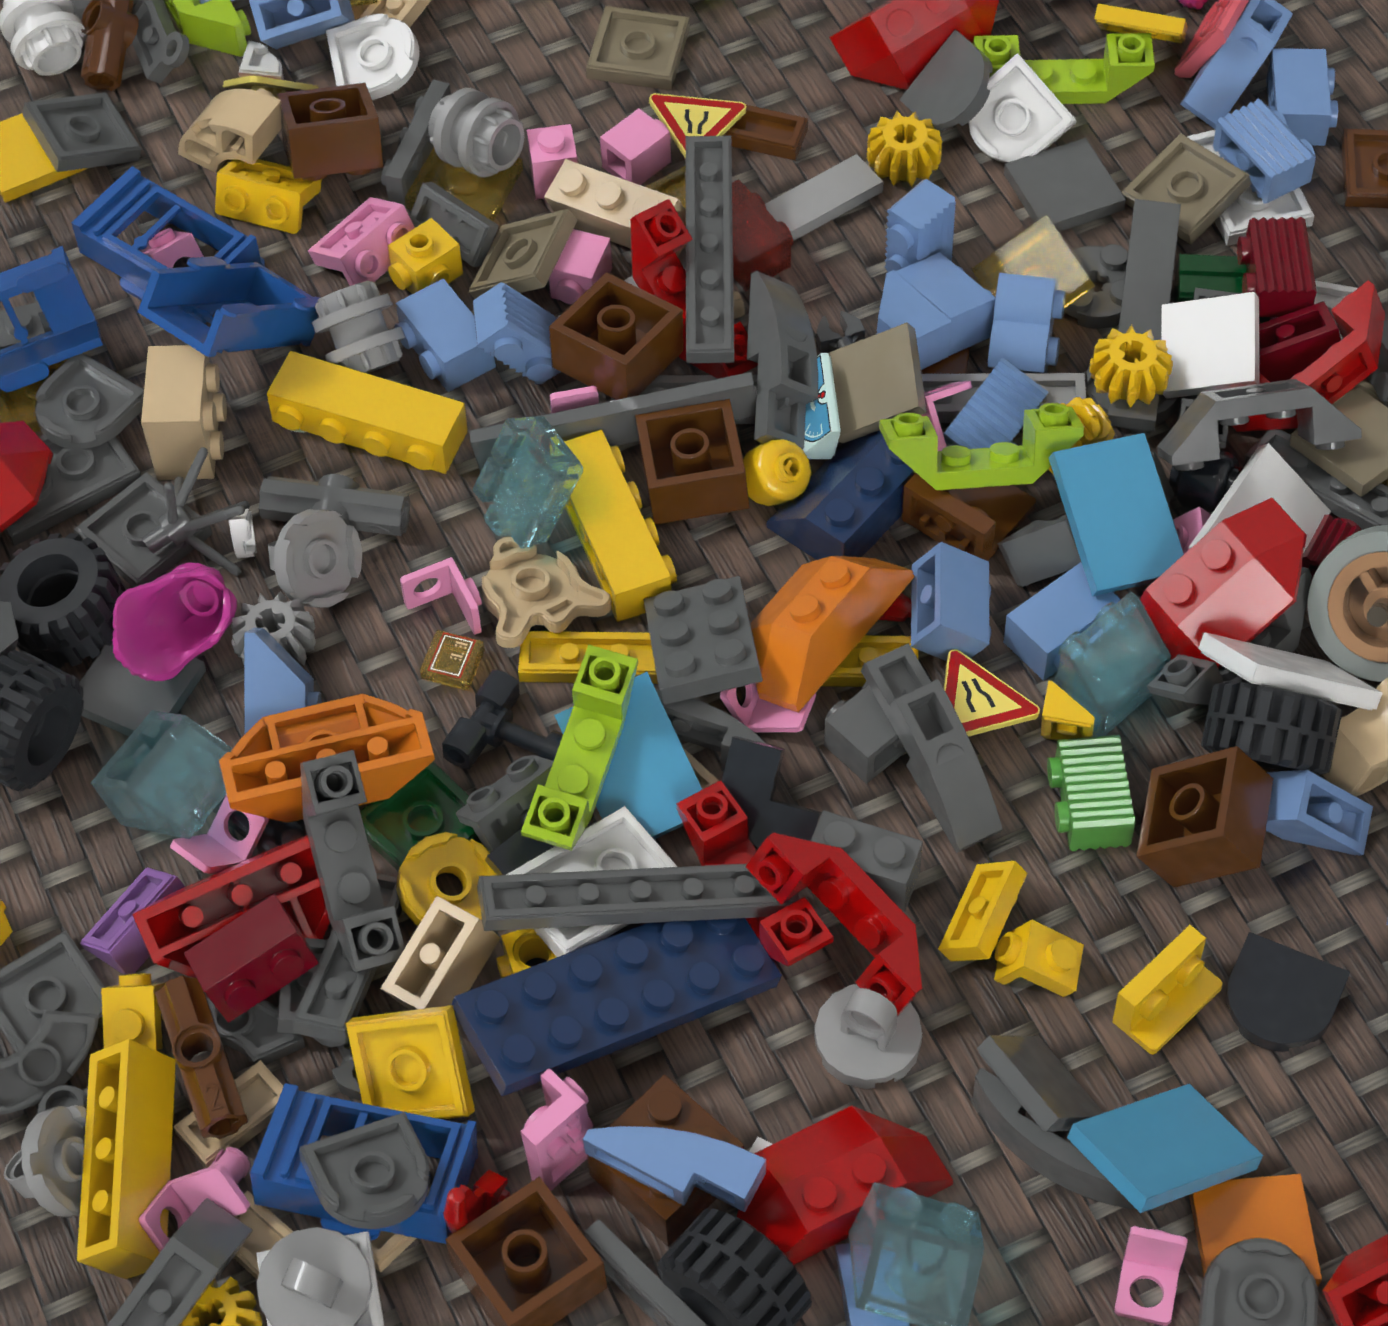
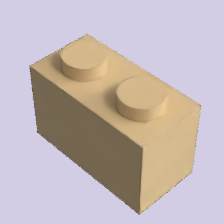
M436 896L381 989L409 1010L450 1006L454 996L470 990L499 942L500 937L494 931H484L482 920Z

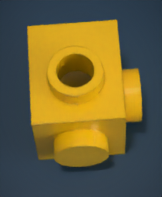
M432 218L388 245L391 266L388 267L389 275L399 289H407L411 294L443 278L449 284L463 274L459 243Z

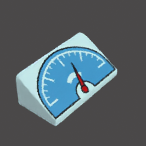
M821 353L817 356L818 399L806 404L803 450L808 459H832L835 455L841 432L831 356L828 353Z

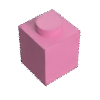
M637 109L600 136L602 168L618 178L638 185L643 184L671 163L670 131L663 122L653 119L641 109Z
M571 124L526 130L535 199H544L547 190L565 159L578 163Z
M573 229L549 277L551 298L572 305L606 272L610 274L612 270L610 238Z

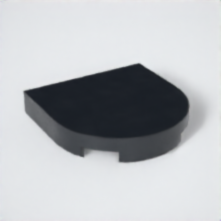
M1249 932L1227 985L1225 995L1226 1006L1232 1019L1239 1027L1238 1031L1248 1041L1271 1051H1289V1048L1300 1047L1312 1041L1315 1042L1324 1035L1331 1023L1348 981L1350 971Z

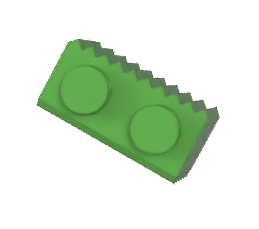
M1120 735L1058 740L1056 756L1047 760L1050 788H1059L1061 802H1055L1057 832H1067L1069 849L1072 851L1078 849L1085 851L1089 848L1096 850L1099 847L1106 849L1110 846L1113 848L1119 846L1126 848L1131 845L1135 828V816Z

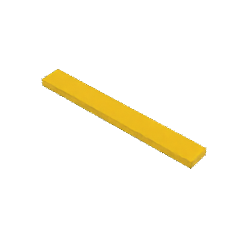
M529 631L525 640L520 645L519 682L575 683L589 644L637 658L638 666L635 677L648 672L652 683L658 684L649 633L567 631L553 633L550 631ZM865 635L822 686L863 687L866 682L861 672L864 663L908 643L911 646V636ZM912 648L913 652L915 653L918 659V650Z

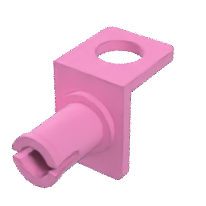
M227 1147L225 1151L224 1149L220 1150L216 1159L208 1168L170 1180L165 1184L139 1217L140 1225L159 1252L162 1251L170 1240L164 1234L160 1225V1214L163 1209L170 1210L174 1214L178 1229L206 1198L232 1216L243 1214L248 1210L250 1203L237 1185L250 1170L248 1157L237 1148Z

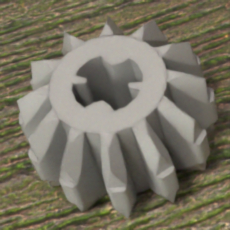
M280 591L273 600H267L260 593L257 601L258 604L255 606L242 603V609L240 610L242 616L232 618L233 639L231 642L234 653L242 658L243 665L244 633L252 628H264L300 665L305 666L306 653L315 651V623L313 616L308 611H305L304 604L300 602L299 598L287 602L286 596Z

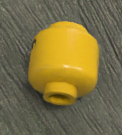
M785 439L771 440L754 447L743 458L748 497L756 503L772 506L794 500L805 491L810 482L811 468L809 459L804 450L794 442Z

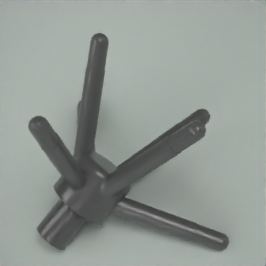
M201 447L185 480L183 477L178 476L175 478L174 486L170 482L164 485L166 513L158 518L161 525L144 536L142 540L153 554L171 541L177 546L186 542L231 574L239 576L241 574L240 567L198 539L194 534L197 533L199 528L244 514L245 509H249L250 503L242 501L196 518H192L184 508L208 455V450L205 447Z

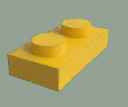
M1016 861L977 864L938 950L950 961L990 959L1028 873Z

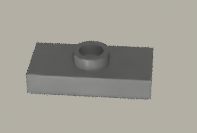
M422 183L410 215L415 228L432 218L459 243L462 260L473 267L481 266L491 247L499 225L435 183Z

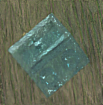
M1130 592L1117 604L1114 602L1108 603L1097 614L1091 626L1082 633L1079 631L1072 633L1063 642L1059 649L1060 661L1055 683L1095 717L1092 737L1106 736L1153 695L1150 694L1147 685L1163 670L1164 666L1171 660V655L1138 596Z
M152 710L91 781V784L121 825L190 839L195 832L202 828L206 818L227 794L219 760L227 752H231L233 748L185 715Z

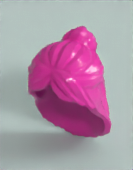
M190 562L179 565L171 572L158 577L152 582L129 588L117 598L113 610L114 630L112 641L115 658L133 676H139L146 681L172 679L193 658L219 642L231 624L232 618L235 617L237 599L232 591L225 586L224 579L218 570L203 564Z

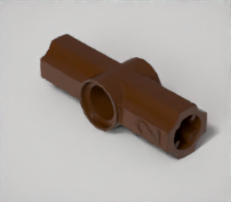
M91 0L85 8L81 18L85 28L81 32L87 35L81 77L85 80L84 85L95 90L110 91L121 86L126 49L133 42L139 27L138 17L132 14L134 0Z
M182 975L168 980L160 990L155 992V996L172 1045V1053L181 1072L200 1133L203 1138L211 1137L217 1139L235 1134L244 1124L248 1123V1118L205 992L196 977L190 978ZM200 1052H212L210 1056L203 1061H190L196 1054Z

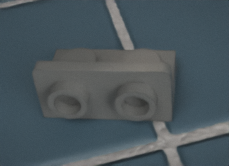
M536 755L517 759L509 765L506 775L493 785L484 786L473 792L467 798V804L456 812L460 823L474 829L482 845L489 853L523 827L538 784L545 786L554 761Z

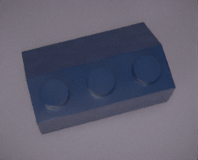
M880 430L842 444L832 459H828L810 477V482L805 491L794 500L785 502L766 522V527L816 560L829 556L862 557L902 516L904 485L916 472L888 448Z

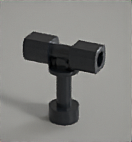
M492 670L475 695L476 710L470 719L460 717L443 741V758L457 767L470 769L487 744L497 748L503 741H507L539 757L554 761L563 733L553 730L545 737L512 722L513 711L510 709L520 696L519 681L508 673Z

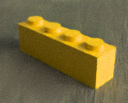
M293 351L289 352L267 392L272 422L278 423L288 430H298L300 428L301 431L321 436L331 443H344L361 448L377 457L387 456L407 462L420 470L430 469L446 474L468 432L464 402Z
M602 429L548 446L551 478L602 590L610 594L611 610L616 621L620 622L646 613L644 599L657 596L665 591H671V584L677 582V575L668 554L661 556L657 548L660 542L653 520L650 517L644 519L639 510L642 508V501L635 482L627 483L623 476L625 465L618 446H609Z
M131 1039L90 1054L77 1262L123 1279L146 1273L160 1253L140 1225L139 1217L165 1184L170 1181L176 1060ZM163 1209L160 1214V1225L167 1236L169 1210Z

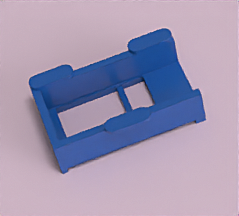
M133 166L71 222L79 252L122 277L120 280L121 288L141 301L152 270L168 267L139 250L145 249L148 246V242L168 223L187 233H192L195 238L218 250L219 252L214 257L224 260L227 264L258 262L265 267L264 259L259 254L255 236L251 234L246 236L143 177L141 171ZM144 211L160 219L143 236L135 238L132 246L117 238ZM216 311L208 313H210V315L213 316L216 313ZM190 314L191 316L195 317L204 324L207 322L203 319L198 318L196 314Z
M63 246L51 250L52 253L0 273V301L14 326V337L21 341L0 350V388L5 392H11L43 380L49 375L48 366L103 345L98 321ZM33 291L51 331L28 339V330L21 325L9 298Z
M209 256L188 258L187 265L190 267L153 269L138 309L139 314L207 357H215L217 352L222 353L223 350L236 352L299 345L300 343L310 346L315 334L312 322L319 318L315 305L320 297H312L258 262L227 264L220 258ZM215 311H216L214 317H212V316L210 315V313H208V312H215ZM190 314H196L198 318L209 322L211 326H207Z
M285 1083L250 1171L254 1204L321 1218L322 1228L337 1231L344 1236L368 1231L372 1241L379 1237L381 1231L446 1244L445 1239L451 1235L444 1219V1208L448 1192L453 1188H459L462 1184L467 1186L475 1160L478 1158L476 1121L468 1120L467 1124L405 1112L426 1155L440 1158L428 1197H426L421 1207L412 1216L398 1224L379 1229L356 1228L336 1220L324 1209L300 1161L299 1147L321 1140L322 1135L334 1136L403 1113V1111L299 1091L297 1085Z

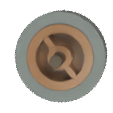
M1388 525L1366 528L1352 534L1339 543L1318 567L1312 579L1308 595L1310 626L1315 639L1324 653L1345 671L1357 677L1382 682L1388 677Z

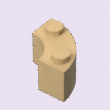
M230 89L219 93L184 133L179 143L178 154L214 173L218 172L227 159L241 160L253 165L282 129L281 100L275 98L273 94L265 89H257L256 91Z
M1388 677L1376 688L1382 692L1377 710L1373 709L1371 711L1358 708L1341 718L1330 773L1323 774L1327 781L1356 797L1388 780Z

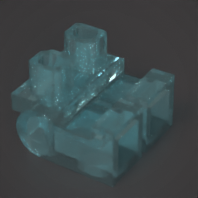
M544 416L506 419L490 452L493 457L487 458L472 491L482 503L494 502V504H490L484 520L496 536L510 535L521 549L531 548L534 544H543L549 540L583 473V466Z

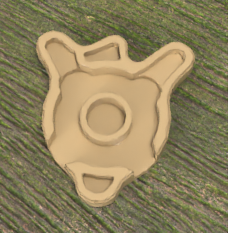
M504 537L494 544L490 570L486 576L483 575L482 577L483 600L488 610L499 620L496 627V641L499 646L504 648L520 646L531 626L544 625L550 632L560 633L576 617L605 616L611 610L610 594L583 581L579 576L576 566L561 552L556 550L557 559L548 555L537 554L536 545L527 544L517 537Z

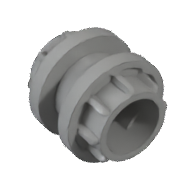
M462 88L452 95H447L440 99L429 119L430 143L434 145L437 156L443 162L455 167H463L469 173L479 177H490L499 171L508 169L518 159L523 148V123L519 120L515 108L506 101L498 98H489L485 93L473 88Z
M364 281L330 293L317 300L315 308L319 318L314 320L312 325L316 334L329 331L336 350L324 355L327 362L368 374L400 361L402 351L398 342L405 339L402 327L388 330L381 311L391 307L393 304L389 294L380 295L376 283Z

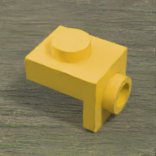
M1030 920L1005 933L999 940L995 950L997 966L994 980L1006 985L1022 977L1055 994L1066 997L1077 989L1084 944L1037 921Z
M151 973L119 975V985L101 988L104 1048L131 1039L154 1050L163 1049L161 1011L155 992L160 990L165 983H152Z

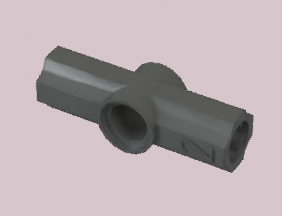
M340 474L324 475L319 482L268 476L267 479H263L260 488L258 509L262 519L288 522L294 515L307 509L336 511L342 515L339 517L347 525L354 526L357 531L402 536L407 531L411 502L409 493L361 488L355 480Z

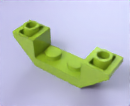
M163 0L178 30L187 36L189 44L239 57L244 56L247 47L245 36L251 34V29L242 9L236 11L230 0H211L200 4L199 0Z
M1151 33L1107 34L1104 59L1024 60L1062 104L1107 103L1153 73L1155 68ZM1018 35L974 36L973 44L992 63L993 71L989 73V78L1017 53L1020 55Z
M1047 403L1040 406L1039 409L1024 410L1023 443L1020 446L1009 442H998L992 444L990 448L969 449L964 446L952 445L943 448L942 451H938V435L928 416L922 417L916 413H901L893 419H880L879 429L888 448L935 490L1033 484L1051 467L1049 457L1053 452L1070 449L1084 435V426L1074 409L1059 403Z
M588 644L572 689L574 705L546 784L545 786L538 784L521 830V836L567 850H573L591 821L620 739L638 666L637 658Z

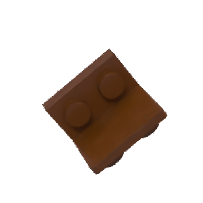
M915 473L904 485L902 520L939 543H946L988 561L999 549L997 543L1011 536L1035 509L1036 499L1014 485L935 490Z

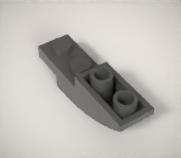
M756 271L751 274L747 359L758 363L754 440L766 443L771 440L785 439L796 443L800 448L804 449L806 404L818 399V364L812 326L803 301L794 286Z
M909 643L864 663L861 672L910 756L906 766L955 852L959 853L1000 833L1003 828L986 777L968 735L938 679L930 681Z

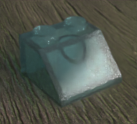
M874 1182L849 1231L856 1308L919 1326H968L984 1254L979 1212L969 1210L958 1203H945L917 1195L906 1188H893Z

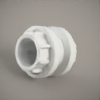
M4 0L3 9L0 12V30L4 38L11 43V52L19 66L28 70L34 69L41 76H51L70 69L78 62L82 53L81 48L86 40V34L81 32L85 28L80 18L73 14L74 7L71 0Z

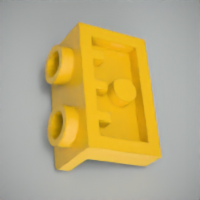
M233 159L217 172L215 212L225 217L296 234L301 230L303 206L321 191V180L294 179L291 167L257 159L253 165Z
M1191 925L1183 930L1138 973L1117 996L1112 1022L1152 1055L1156 1054L1222 988V981L1204 966L1205 962L1201 960L1206 937Z

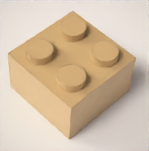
M190 345L148 346L141 424L157 481L175 480L178 476L183 477L185 480L201 447H205L208 450V455L197 479H214L216 460L223 459L224 456L222 431H218V423L226 421L227 405L225 394L217 393L220 387L218 364H210L209 357Z

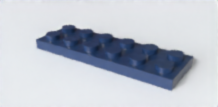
M745 918L655 922L643 924L456 995L451 1005H453L456 1019L503 1097L540 1082V1075L547 1069H551L558 1075L775 988L782 975Z

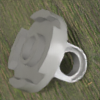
M307 509L298 513L281 529L277 541L268 543L270 569L275 571L278 585L289 599L299 598L304 606L331 607L343 601L349 594L344 591L349 586L351 578H358L361 572L363 550L359 534L354 526L347 525L339 517L342 515L336 511Z
M853 984L832 994L820 1008L814 1027V1038L817 1051L822 1058V1064L828 1073L846 1085L871 1089L875 1088V1083H884L893 1078L894 1082L905 1077L917 1062L922 1043L920 1017L911 1002L897 1017L896 1007L886 997L875 991L860 988L857 984Z
M57 1106L38 1113L26 1128L21 1150L10 1159L4 1171V1178L23 1198L35 1197L39 1205L54 1216L72 1218L80 1215L87 1110L83 1106Z
M319 1227L294 1231L276 1242L262 1261L256 1283L260 1308L271 1326H356L368 1309L373 1288L369 1265L358 1246L337 1231Z

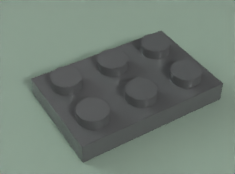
M740 576L728 579H715L703 585L678 591H665L657 596L644 599L656 675L663 705L763 681Z

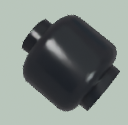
M1220 450V459L1204 461V467L1201 469L1182 471L1176 470L1175 466H1172L1169 482L1170 486L1176 487L1177 498L1181 505L1194 509L1200 506L1205 511L1213 513L1243 467H1239V461L1235 454Z

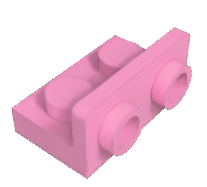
M370 197L313 245L308 252L315 265L343 272L350 286L364 281L375 282L391 266L388 245L413 230L415 226L403 204Z
M547 1069L540 1075L546 1106H542L532 1113L526 1121L524 1129L521 1131V1136L532 1181L540 1176L551 1191L587 1159L583 1137L588 1129L593 1128V1123L588 1117L586 1107L589 1100L582 1088L573 1079L566 1077L562 1080L551 1069Z

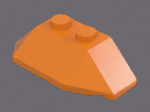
M829 556L801 565L751 622L763 679L762 682L755 683L760 699L799 713L914 579L913 571L879 559L865 557Z
M358 694L264 716L238 741L231 752H227L219 760L230 809L286 823L302 820L303 803L300 763L354 750L367 799V802L358 804V806L389 799L435 760L423 713L413 709L406 710L394 703L366 694Z

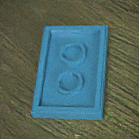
M1145 433L1055 451L1050 455L1051 468L1092 596L1153 583L1184 555Z
M645 672L634 679L624 727L596 807L603 819L625 806L651 837L656 839L684 826L676 809V803L701 791L702 787L648 672ZM573 707L554 715L563 734Z
M1190 1083L1073 1123L1067 1136L1070 1142L1140 1213L1257 1170L1264 1156Z

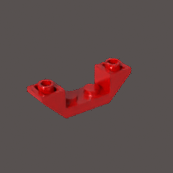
M667 199L630 219L632 277L640 289L683 309L684 351L679 355V358L686 361V271L676 252L693 239L670 199ZM741 321L734 324V363H690L717 379L744 374L758 366V363L747 359L748 333Z
M1369 280L1353 293L1345 296L1338 305L1331 309L1342 340L1333 344L1325 354L1291 378L1310 386L1331 404H1334L1378 369L1385 312L1375 285ZM1260 373V384L1270 382ZM1297 409L1296 415L1293 417L1273 419L1266 417V414L1249 416L1248 423L1231 425V427L1236 432L1298 428Z
M721 780L676 803V809L701 866L748 864L757 851L748 839V817ZM805 897L768 917L745 918L769 956L787 967L827 946L834 939V936Z
M774 832L764 840L745 867L781 905L808 887L874 957V960L855 983L860 988L875 991L886 997L896 1007L898 1017L922 989L916 925L842 848Z

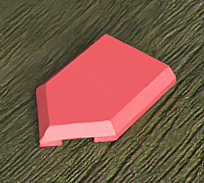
M1219 0L1213 4L1175 67L1174 74L1179 78H1191L1227 41L1249 0Z

